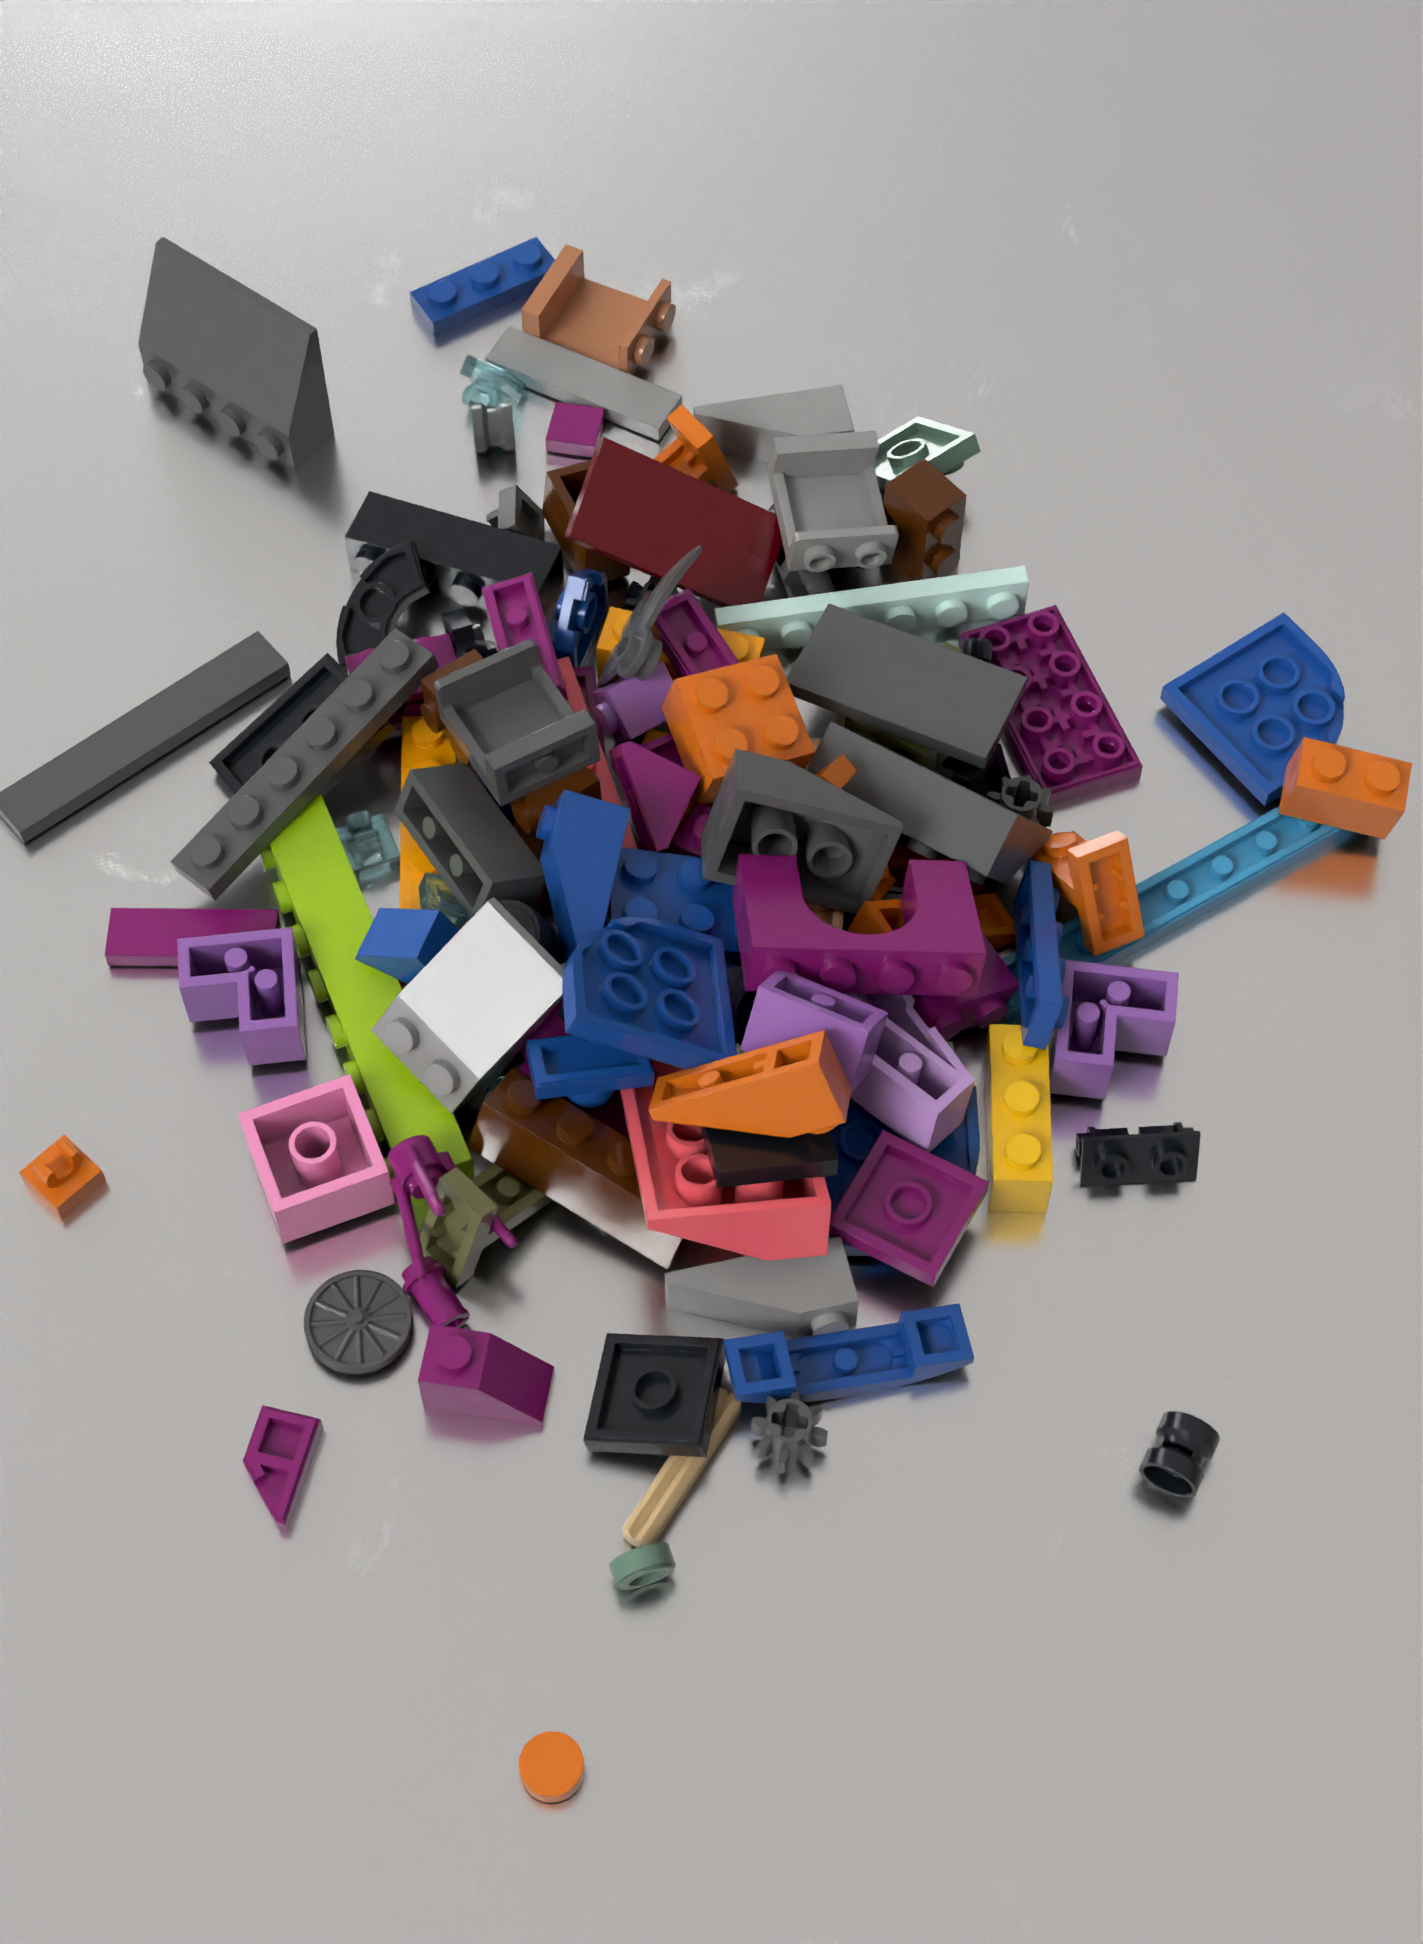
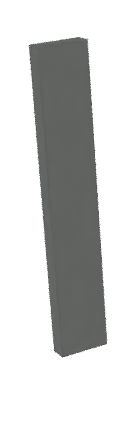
M256 631L0 792V816L23 843H26L291 674L289 663L259 631Z

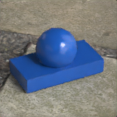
M574 1035L526 1041V1056L536 1100L566 1097L567 1101L579 1108L592 1109L605 1105L613 1096L615 1090L654 1085L655 1072L650 1058L641 1057L594 1041H588Z

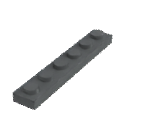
M394 628L170 861L175 870L216 901L421 686L420 679L433 673L439 667L435 655Z

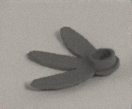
M701 544L683 556L664 575L653 592L648 590L637 604L623 627L618 645H615L609 653L597 688L604 687L616 674L624 679L635 677L641 681H644L651 675L662 653V642L653 637L651 628L676 585L701 555Z

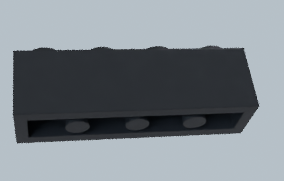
M371 491L368 492L345 535L350 569L360 574L383 553L398 544L412 539L417 545L430 593L454 599L465 606H478L487 609L482 592L483 587L532 572L546 617L564 580L562 546Z

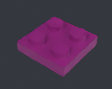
M883 1130L832 1214L829 1235L832 1237L841 1236L842 1242L934 1287L987 1194L989 1181Z

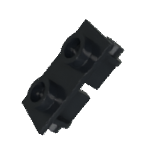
M1174 1122L1173 1125L1139 1127L1138 1134L1129 1135L1127 1128L1095 1129V1127H1087L1086 1133H1076L1075 1139L1077 1156H1081L1080 1186L1196 1180L1200 1131H1194L1193 1127L1183 1128L1181 1122Z

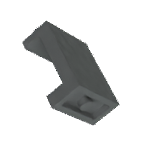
M527 639L512 647L504 648L492 656L465 668L455 670L434 682L440 719L500 807L601 760L595 721L586 709L577 713L573 711L541 665L539 647L533 639Z

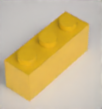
M989 1024L984 1055L987 1181H989L987 1191L988 1212L1046 1213L1053 1186L1048 1044L1045 1050L1023 1045L1021 1025Z

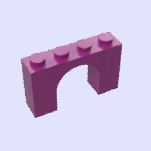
M739 854L732 901L745 991H757L758 987L778 970L794 973L843 994L977 996L987 952L965 861L909 859L900 900L905 925L894 931L882 934H857L825 923L809 909L802 894L796 856Z

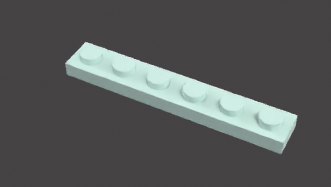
M1025 565L714 608V625L718 629L765 638V650L786 647H804L828 604L905 632L936 626L952 627L964 622L986 619L1002 620L1014 615L1025 614L1029 579Z

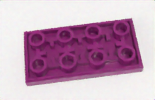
M1056 605L959 634L958 645L961 650H963V644L966 639H988L992 643L991 664L1028 677L1026 690L1003 733L1025 776L1031 775L1032 780L1037 782L1041 789L1050 788L1049 805L1141 777L1143 765Z

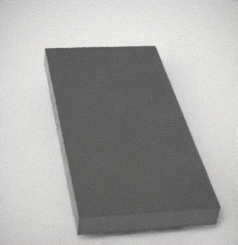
M832 604L827 605L787 676L792 694L798 699L985 769L1022 698L1028 677Z

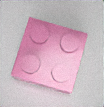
M350 1074L238 1113L249 1153L283 1244L395 1204L393 1190L389 1183L390 1176Z

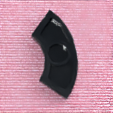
M412 539L398 544L375 559L359 576L361 580L351 593L347 604L342 607L337 627L336 646L339 665L346 673L345 656L376 648L396 628L399 617L409 605L430 593L418 548Z

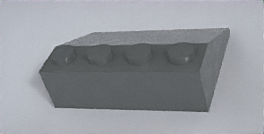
M161 237L155 244L138 341L145 378L156 389L161 391L167 390L181 399L193 412H202L217 421L232 436H241L256 445L269 459H278L295 470L334 434L317 328L168 239Z

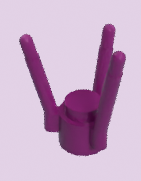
M417 1135L407 1138L393 1147L388 1154V1161L395 1173V1176L389 1183L398 1200L414 1272L417 1278L423 1279L427 1275L410 1195L412 1194L416 1199L425 1198L433 1214L438 1217L443 1216L445 1208L439 1198L436 1187L439 1178L456 1166L449 1152H437L429 1136ZM496 1214L491 1229L508 1247H515L517 1245L516 1237Z

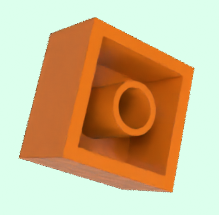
M777 654L674 679L661 706L684 768L701 776L694 791L698 805L715 801L735 748L789 761L804 770L815 754L813 744Z

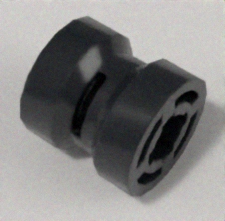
M1168 1411L1163 1414L1155 1433L1158 1443L1156 1447L1147 1450L1139 1471L1142 1477L1156 1488L1174 1496L1190 1498L1196 1496L1204 1477L1201 1470L1204 1461L1212 1459L1220 1437L1218 1432L1203 1420L1180 1411Z

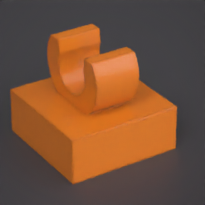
M65 1134L19 1172L23 1182L61 1219L106 1181L103 1171Z

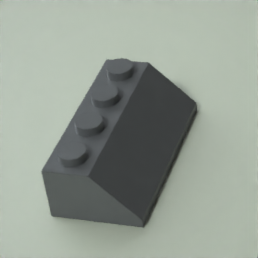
M830 721L806 771L815 775L844 754L857 772L841 788L842 790L902 821L903 830L901 833L910 837L905 847L931 860H936L939 853H942L956 861H965L969 880L982 886L987 877L1006 883L1049 840L1053 832Z

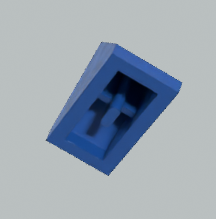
M379 908L355 960L409 984L459 930L440 910Z

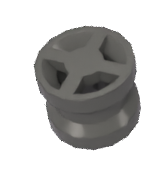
M511 400L501 401L497 406L486 407L481 402L471 403L475 453H486L491 447H501L505 451H516Z

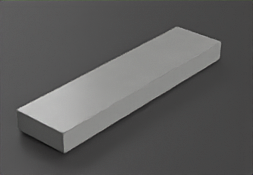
M511 326L506 329L485 357L486 371L565 403L604 408L605 419L658 441L670 425L666 417L682 404V395Z

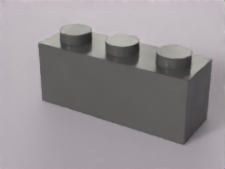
M466 763L411 769L394 812L470 917L493 897L497 901L506 899L520 901L534 909L546 882L542 865Z

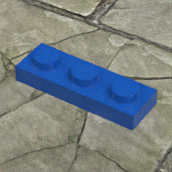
M536 236L410 291L411 306L435 337L532 294L555 259Z

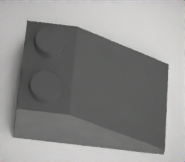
M735 748L701 835L702 878L734 886L739 854L796 856L802 894L806 903L857 914L864 901L872 900L901 835L903 824L902 821L789 761Z

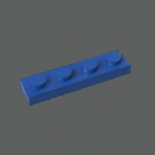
M1029 859L1013 900L1022 1044L1045 1050L1053 1029H1061L1066 1021L1069 1009V995L1062 993L1066 960L1059 957L1058 952L1063 933V925L1060 922H1056L1055 917L1060 891L1058 888L1053 887L1051 864Z

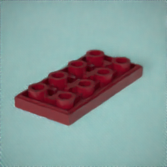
M605 437L598 440L564 536L566 540L657 579H662L683 556L701 544V555L686 571L676 587L682 590L690 588L694 595L721 607L762 601L782 544L777 514Z

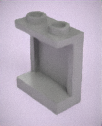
M876 431L773 438L767 473L788 571L808 570L810 572H822L830 568L858 566L869 569L891 564L899 533L896 525H888L874 468L879 451Z

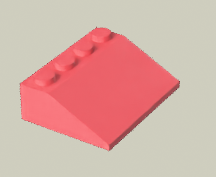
M651 1059L655 1072L654 1085L620 1090L647 1229L766 1261L827 1255L831 1200L824 1176L717 1188L700 1126L655 1121L648 1111L657 1078L684 1069Z

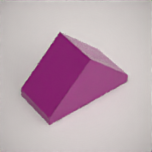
M632 741L622 743L610 749L609 754L627 806L631 808L630 814L642 849L658 852L668 848L701 776Z

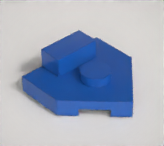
M587 568L569 574L566 588L559 596L555 613L548 626L557 660L569 656L573 668L583 666L607 611L608 588L605 572Z

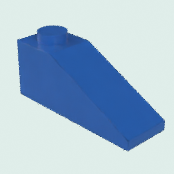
M564 789L553 806H544L538 822L536 838L544 840L540 861L558 935L562 943L565 963H567L568 958L589 930L594 932L604 927L631 808Z

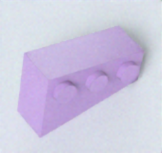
M845 994L888 1012L869 1075L851 1093L850 1098L907 1142L931 1152L963 1122L974 1086V1078L935 1026L928 1028L913 1008L915 999L912 995Z

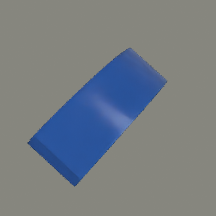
M959 1303L901 1312L898 1323L789 1340L785 1339L784 1331L726 1339L723 1342L735 1400L751 1403H766V1397L771 1396L778 1402L790 1398L794 1391L799 1392L801 1402L851 1397L919 1382L972 1364L974 1361V1354Z

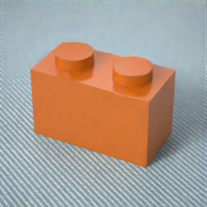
M1304 737L1286 766L1278 814L1386 839L1405 812L1412 763Z

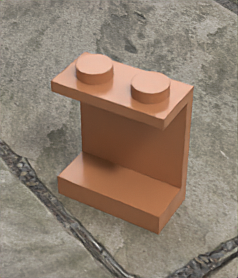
M569 245L564 246L521 309L523 332L631 375H634L640 365L645 366L649 362L656 339L661 332L666 333L670 329L676 313V306L671 303V281L662 278L648 301L585 279L583 250Z

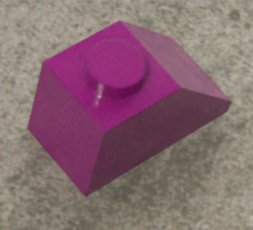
M430 1324L418 1376V1385L424 1409L543 1427L555 1369L554 1366L492 1333Z

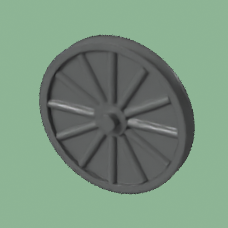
M370 1270L347 1271L328 1279L313 1293L304 1314V1332L313 1354L327 1367L346 1374L370 1373L389 1365L403 1352L410 1340L413 1329L412 1309L404 1290L390 1277Z

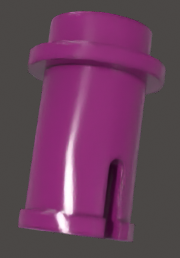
M431 1256L424 1257L427 1275L425 1278L419 1279L415 1275L413 1263L410 1264L401 1275L405 1281L402 1288L406 1295H414L431 1324L454 1328L463 1326L468 1321L470 1313L463 1307L444 1277L447 1272L445 1265L441 1262L436 1263Z

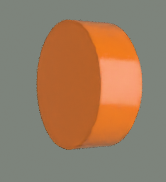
M556 1731L543 1732L531 1738L523 1747L519 1757V1773L524 1788L531 1796L543 1802H560L571 1797L582 1784L585 1773L583 1753L577 1742L570 1736Z

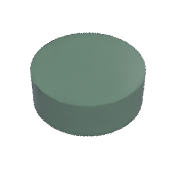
M656 1542L621 1554L610 1562L609 1567L616 1587L622 1590H631L665 1578L674 1571L676 1563L667 1542Z

